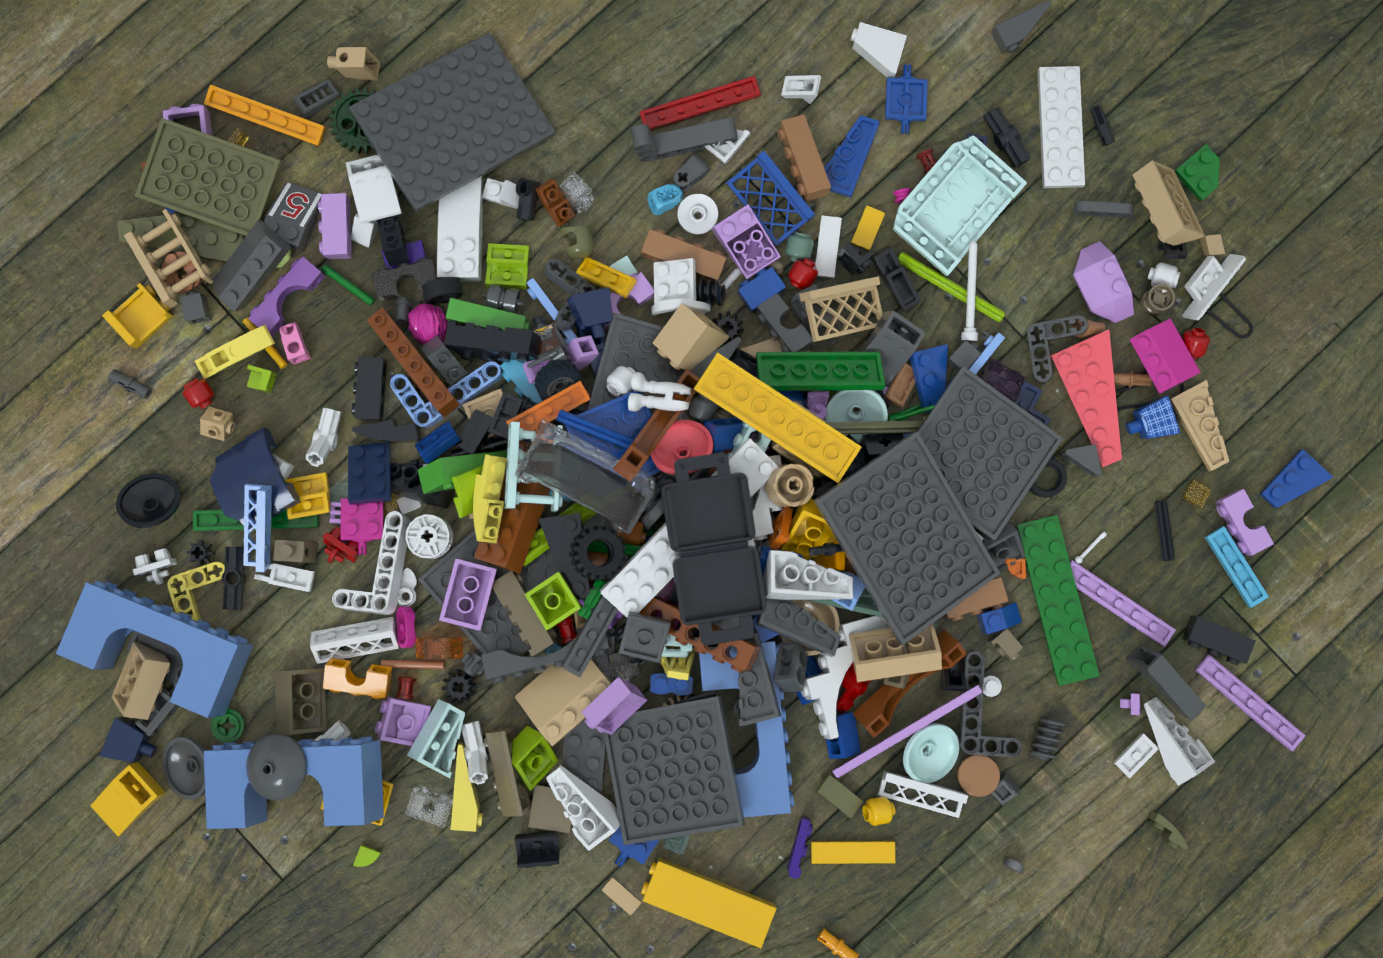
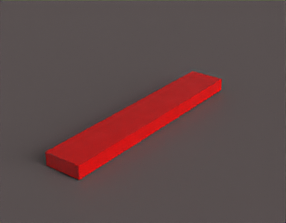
M751 76L639 111L642 123L648 125L652 131L761 97V93L755 76Z

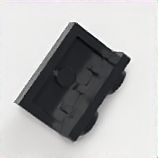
M557 831L515 834L517 868L559 864L560 847Z

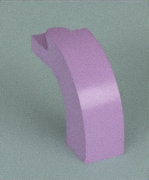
M591 335L572 339L566 347L570 354V359L566 361L572 362L578 371L589 365L599 354ZM549 359L531 368H528L527 365L533 361L523 364V369L530 384L535 383L534 380L537 372L543 366H546L547 363L551 362Z

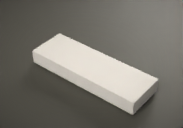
M821 216L815 267L819 272L817 277L834 279L842 218Z

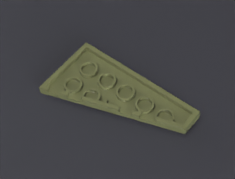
M176 213L182 221L181 227L199 258L226 263L245 238L244 235L182 213ZM161 215L117 221L119 241L128 244L124 235L130 231L137 236L145 235L167 221L166 216ZM170 228L148 242L146 247L159 249L176 238L177 235L173 228ZM181 244L180 246L176 247L175 249H173V250L170 251V252H186V251H185L184 247H183L182 244Z

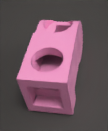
M292 322L279 327L287 359L294 365L311 359L298 324Z

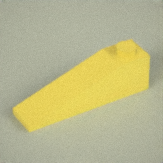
M461 742L457 748L451 830L476 832L479 826L483 824V813H480V803L475 783H471L469 779L468 764L464 753L465 743Z

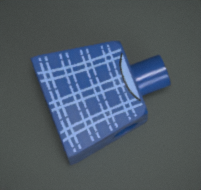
M1169 396L1158 397L1134 410L1133 416L1135 421L1126 423L1128 434L1132 435L1139 432L1142 439L1180 433Z

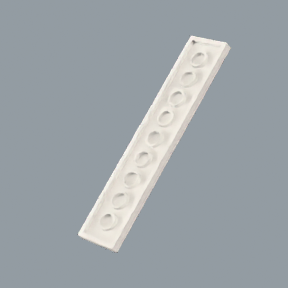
M749 437L728 458L730 473L742 472L747 476L750 497L769 479L771 473L778 468ZM717 470L711 476H716ZM666 523L599 590L626 617H628L629 611L639 613L674 577L672 561L675 557L680 556V551L675 552L670 548Z

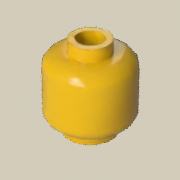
M885 796L868 799L862 808L863 817L872 826L890 823L895 814V806Z

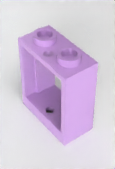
M192 104L187 108L170 107L169 110L163 111V118L172 122L174 119L199 116L201 132L213 136L210 112L203 105Z
M618 677L582 711L586 717L584 721L591 729L595 728L601 733L605 732L612 735L647 699L635 684Z

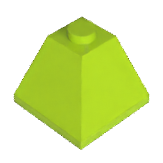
M560 571L524 594L546 631L582 608Z
M526 726L513 740L512 764L527 790L531 791L558 762V759L545 737L540 732Z

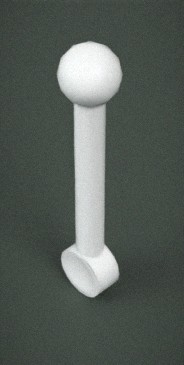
M1105 531L1101 532L1096 540L1080 556L1075 557V562L1081 564L1083 558L1107 533Z

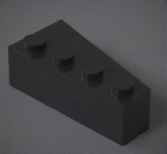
M448 320L444 345L455 351L464 360L472 361L473 358H479L483 361L498 359L502 362L517 360L518 362L525 363L529 360H537L541 337L533 330L506 327L505 331H503L502 328L493 325H486V329L480 326H475L474 323L466 322L465 326H459L456 321Z

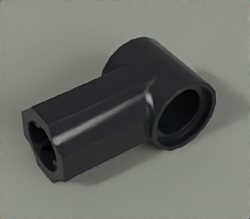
M525 178L518 180L516 184V193L519 196L517 219L534 221L536 203L539 199L535 189L542 185L540 182Z

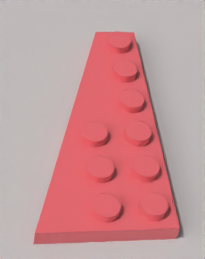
M1106 330L1051 355L1091 444H1096L1098 458L1102 467L1122 459L1110 332Z

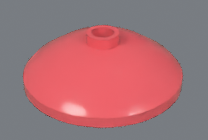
M692 420L674 421L653 450L651 458L656 467L661 471L675 475L674 463L676 460L712 454L714 447L713 439L709 430L702 424ZM697 470L688 471V474H691Z

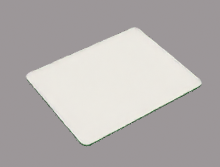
M406 497L396 500L402 514L421 507L419 501Z

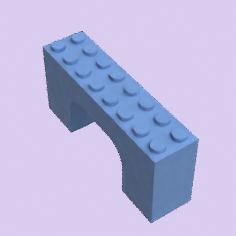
M98 580L95 583H85L56 652L57 655L93 670L113 669L126 638L133 631H137L174 647L182 657L183 669L169 702L206 718L225 716L254 646L247 642V638L240 635H228L229 631L220 627H217V629L210 627L211 624L204 620H192L190 614L173 612L172 607L161 604V606L154 604L155 600L145 596L142 598L135 596L136 592L129 589H118V585L109 581L104 583Z
M773 640L763 642L762 646L781 716L755 723L757 754L751 764L741 769H735L744 817L791 813L790 807H794L793 794L789 791L788 787L792 785L791 772L787 770L786 765L790 764L789 751L785 749L784 744L788 743L787 730L783 728L782 723L786 721V712L784 707H781L780 701L784 700V692L774 681L779 645L775 644ZM732 646L729 651L733 658L737 655L735 646ZM707 652L705 654L699 653L702 691L740 689L738 686L739 672L731 668L732 664L726 661L724 664L713 660V655Z
M372 736L359 737V739L344 737L339 738V740L323 738L318 741H313V739L296 741L305 753L307 774L313 776L319 782L323 791L324 826L366 825L384 818L380 740H372ZM247 741L242 744L226 742L224 744L212 745V749L204 751L207 829L247 828L267 821V798L259 795L253 789L246 772L247 757L256 741Z

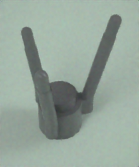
M560 344L549 351L539 354L537 360L529 363L527 367L531 368L548 359L551 362H555V360L570 359V354L565 346Z

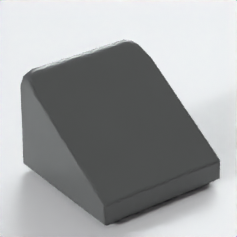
M1005 773L1000 777L997 788L991 794L1004 805L1018 795L1020 786Z

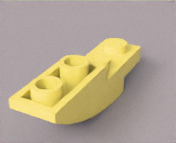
M263 325L210 351L205 356L195 360V363L203 378L207 379L275 344L266 325Z
M485 454L482 475L476 474L473 495V518L476 538L479 542L497 543L505 502L499 500L507 458Z

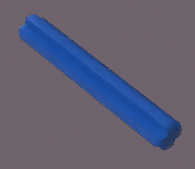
M560 410L556 418L561 423L626 449L635 440L564 410Z

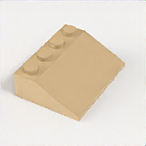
M591 658L581 678L563 668L551 666L521 690L515 698L539 732L551 746H554L586 718L582 711L612 681Z

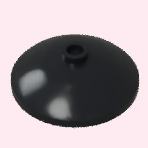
M158 473L141 475L128 482L119 492L116 500L117 513L126 524L132 527L149 528L167 521L178 509L181 501L180 489L176 482L166 475Z

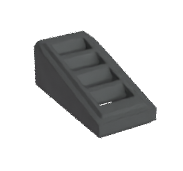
M327 79L295 96L294 104L304 119H308L340 97V94L332 82ZM327 88L331 95L328 96L324 89ZM320 93L323 99H320L317 94ZM312 97H313V99H314L315 102H316V103H314V104H313L312 101L310 100Z

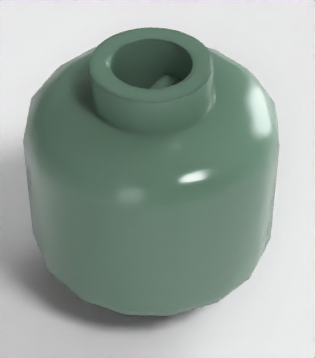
M795 232L794 235L788 237L785 253L791 256V261L795 262L805 258L810 259L814 246V241L810 239L811 235Z

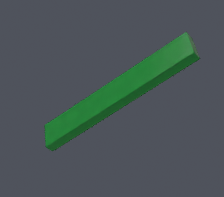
M193 510V531L244 530V526L239 520L226 517L222 510ZM286 510L271 518V529L319 528V515L289 520Z

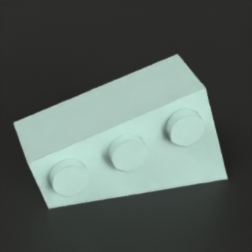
M438 699L407 756L450 778L452 773L450 771L452 760L455 759V747L457 739L460 738L465 712Z

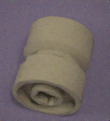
M1166 284L1153 286L1144 292L1140 298L1141 309L1148 315L1160 314L1169 309L1175 302L1174 291Z

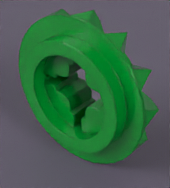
M227 709L225 716L212 718L211 732L220 742L236 741L243 735L242 733L245 728L244 718L238 711ZM228 719L230 724L236 725V727L230 728L229 732L226 727L220 726L227 723Z

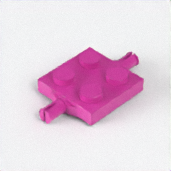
M341 498V541L358 542V555H362V547L363 555H367V542L382 540L384 501L350 505L348 498Z

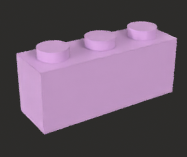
M346 193L321 194V201H318L319 213L322 214V221H319V232L322 233V241L319 242L320 253L326 259L352 258L350 198Z

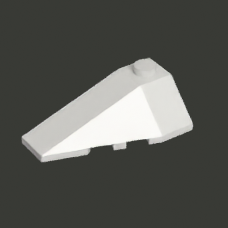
M1157 697L1144 704L1165 767L1170 777L1175 780L1178 786L1215 763V760L1199 739L1194 740L1187 733L1189 729L1185 725H1179L1175 721L1174 714Z

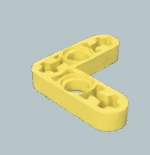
M213 562L172 576L168 580L167 585L175 612L190 613L192 611L191 619L201 620L192 590L221 581L225 563ZM216 566L222 568L223 571L220 572V576L218 574L209 576L207 573L215 571ZM196 572L203 574V581L199 584L193 580ZM177 580L183 582V585L180 586L181 592H186L187 595H180L177 597L176 594H181L179 588L174 587V584L177 583ZM183 598L188 599L190 602L187 610H183L180 607V601Z

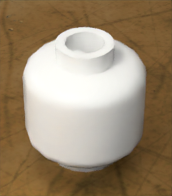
M1159 262L1155 268L1151 267L1148 279L1151 280L1152 287L1158 284H1166L1171 288H1176L1181 272H1178L1177 267L1174 265Z
M617 367L607 377L608 391L615 397H621L632 392L631 380L635 371L631 367Z

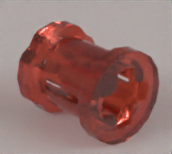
M933 148L926 149L916 156L925 169V175L937 163L933 155Z
M399 676L398 694H395V698L414 700L412 694L414 682H416L417 678Z

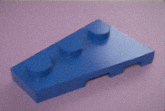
M948 344L914 352L910 357L921 408L935 405L945 391Z
M1301 449L1259 495L1273 508H1278L1330 480L1333 476L1304 449Z

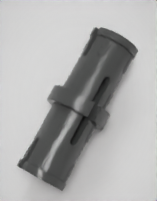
M116 369L112 370L108 376L109 381L123 387L125 391L133 392L144 399H147L152 393V387Z

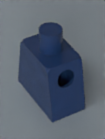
M609 287L571 295L567 302L579 329H591L594 339L605 337L603 326L612 321Z
M121 716L114 718L100 756L134 763L140 761L142 755L152 758L157 751V746L148 743L150 736L133 721Z

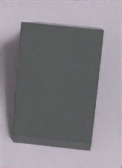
M1096 444L1067 449L1060 453L1062 457L1093 478L1100 476L1102 473Z

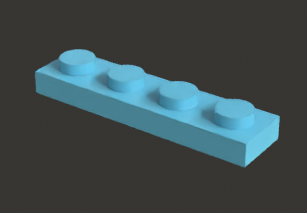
M1225 526L1204 537L1248 608L1254 607L1269 597Z

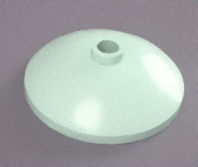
M840 390L831 397L826 407V422L887 421L888 419L886 404L883 398L874 390ZM857 407L860 410L855 412L852 409ZM867 434L850 435H852L860 444L862 436Z
M939 723L929 724L918 730L910 738L904 750L903 764L907 774L913 780L923 783H932L943 778L953 768L959 754L957 735L951 728Z

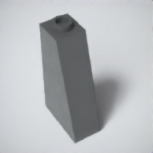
M1140 645L1127 658L1134 668L1180 715L1192 721L1206 707L1162 654Z

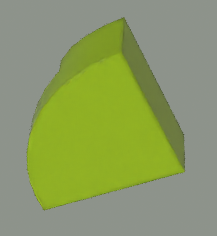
M362 844L353 866L364 867L372 864L380 856L381 851Z

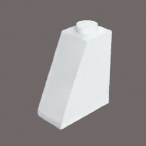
M860 22L858 29L854 28L851 40L854 41L852 49L884 76L894 78L907 35Z

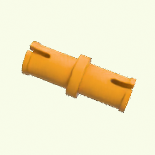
M825 928L819 933L817 940L832 950L831 953L834 955L838 954L842 958H858L859 954L845 945L844 940L841 938L837 939Z

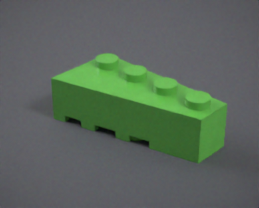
M507 451L444 457L418 469L423 494L455 489L452 477L483 465L485 454L507 458Z

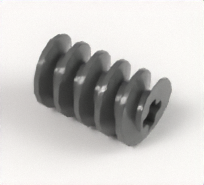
M1047 717V719L1039 720L1044 727H1037V730L1042 734L1034 736L1039 743H1032L1036 751H1029V753L1034 757L1051 762L1049 758L1057 757L1052 750H1059V747L1054 743L1062 742L1057 734H1064L1060 726H1067V724Z

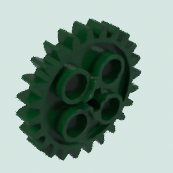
M356 87L355 93H352L349 89L347 97L342 93L340 94L343 99L342 101L334 100L338 105L337 107H330L334 114L328 115L333 120L328 125L334 128L330 132L333 136H336L335 140L337 143L341 142L342 148L348 146L350 152L356 149V152L360 154L361 150L364 149L365 153L368 154L369 148L376 152L367 137H363L362 129L349 111L350 106L376 93L375 89H372L370 93L366 87H364L363 92H360L359 88ZM353 123L351 129L345 130L346 124Z

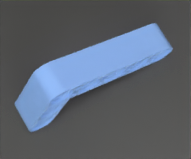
M489 361L448 388L453 396L456 391H463V397L457 400L460 404L458 408L502 379L501 372L503 370L496 362ZM492 367L498 369V373L494 377L488 376V370ZM402 374L394 375L391 378L390 386L418 426L430 428L444 419L430 401L428 403L424 401L409 378ZM480 379V386L478 388H471L472 380ZM400 380H405V387L400 390L397 389V383ZM416 396L417 404L409 406V399ZM428 413L429 420L426 423H420V416Z

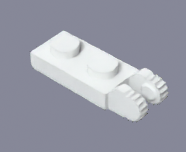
M273 563L268 568L272 569L270 577L263 574H255L254 579L269 582L268 584L311 592L315 571Z

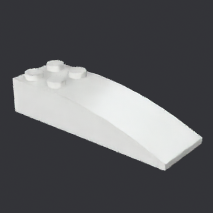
M483 175L439 199L438 279L456 277L461 282H482Z

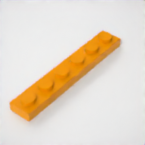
M213 85L209 86L204 104L319 147L326 127Z

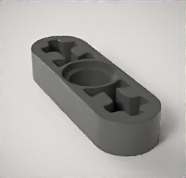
M1077 201L1074 203V214L1081 216L1133 217L1134 205L1128 203Z

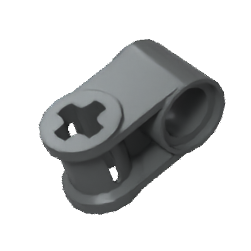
M696 153L675 172L674 185L678 186L683 193L687 192L710 172L711 167Z

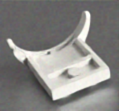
M693 258L654 262V305L651 308L653 317L661 313L676 311L681 303L697 311L708 312L711 310L709 304L696 301V268Z

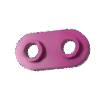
M409 606L399 607L396 612L397 641L401 648L413 647L417 639L414 628L415 612Z

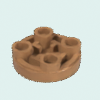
M985 755L967 756L956 770L959 785L972 796L983 797L991 794L997 788L1000 781V771L997 764Z

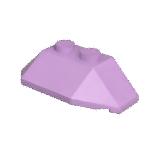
M1100 241L1081 249L1073 276L1089 311L1113 323L1133 316L1132 291L1115 255Z

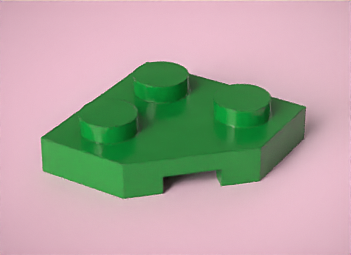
M1206 144L1175 170L1176 175L1200 202L1218 188L1220 159Z

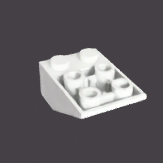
M379 155L346 162L348 177L361 224L402 214L394 178Z

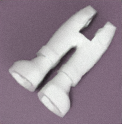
M634 372L631 380L633 391L663 394L665 397L631 393L628 399L629 411L636 412L645 406L666 411L689 409L688 402L673 400L674 394L691 395L692 389L690 387L674 382H657L652 380L649 382L641 372Z

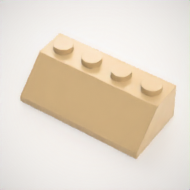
M1152 160L1133 174L1135 179L1134 185L1141 192L1143 197L1142 203L1151 214L1149 216L1150 220L1156 226L1158 238L1163 243L1174 246L1205 236L1174 169Z
M933 623L904 645L898 643L890 628L849 634L857 682L942 669L941 649Z

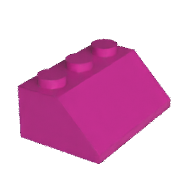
M1168 319L1129 339L1159 394L1201 373L1172 319Z

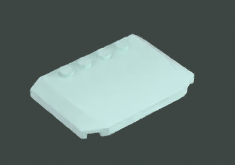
M973 135L968 139L952 144L900 204L893 230L939 271L948 276L969 251L970 242H976L1027 182Z

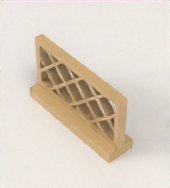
M879 276L800 293L801 302L805 301L813 342L875 328L883 315L877 285H880ZM868 291H871L872 295L870 304L863 299ZM850 295L857 300L853 308L846 303ZM832 299L840 303L836 312L829 307ZM813 303H817L822 307L819 316L814 313ZM860 304L868 308L864 316L857 312ZM843 307L851 312L847 320L840 315ZM826 311L833 315L830 324L822 319ZM871 311L876 314L877 323L875 324L868 320ZM854 315L861 320L857 328L850 323ZM837 319L844 324L840 332L833 327ZM820 323L827 328L823 336L818 334L817 327Z

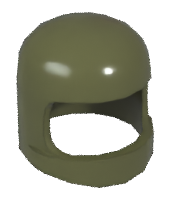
M583 225L560 229L561 238H567L570 242V247L565 250L570 258L584 259L593 253L594 241L590 226Z

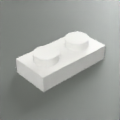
M1141 733L1113 763L1128 778H1131L1159 748L1145 734Z

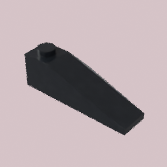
M411 460L410 463L404 464L391 463L392 493L428 505L443 508L449 507L455 489L423 494L418 469L428 464L424 461L418 462L417 460Z

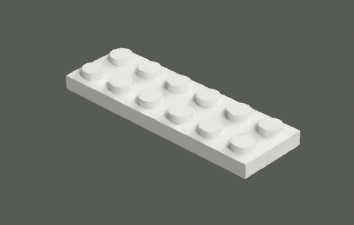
M1080 66L1039 67L1037 71L1043 188L1084 187Z

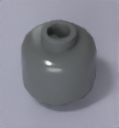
M699 393V395H695L692 398L689 415L694 418L695 422L705 425L706 420L715 419L718 405Z

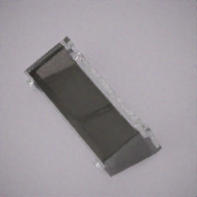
M541 419L514 474L519 481L525 484L537 481L611 520L616 531L627 534L631 533L654 494L655 489L654 477L639 470L632 481L629 482L613 470L620 459L544 419Z

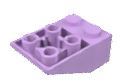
M749 205L742 207L711 229L721 246L746 279L781 257Z

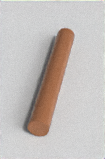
M381 660V666L404 669H444L445 662Z

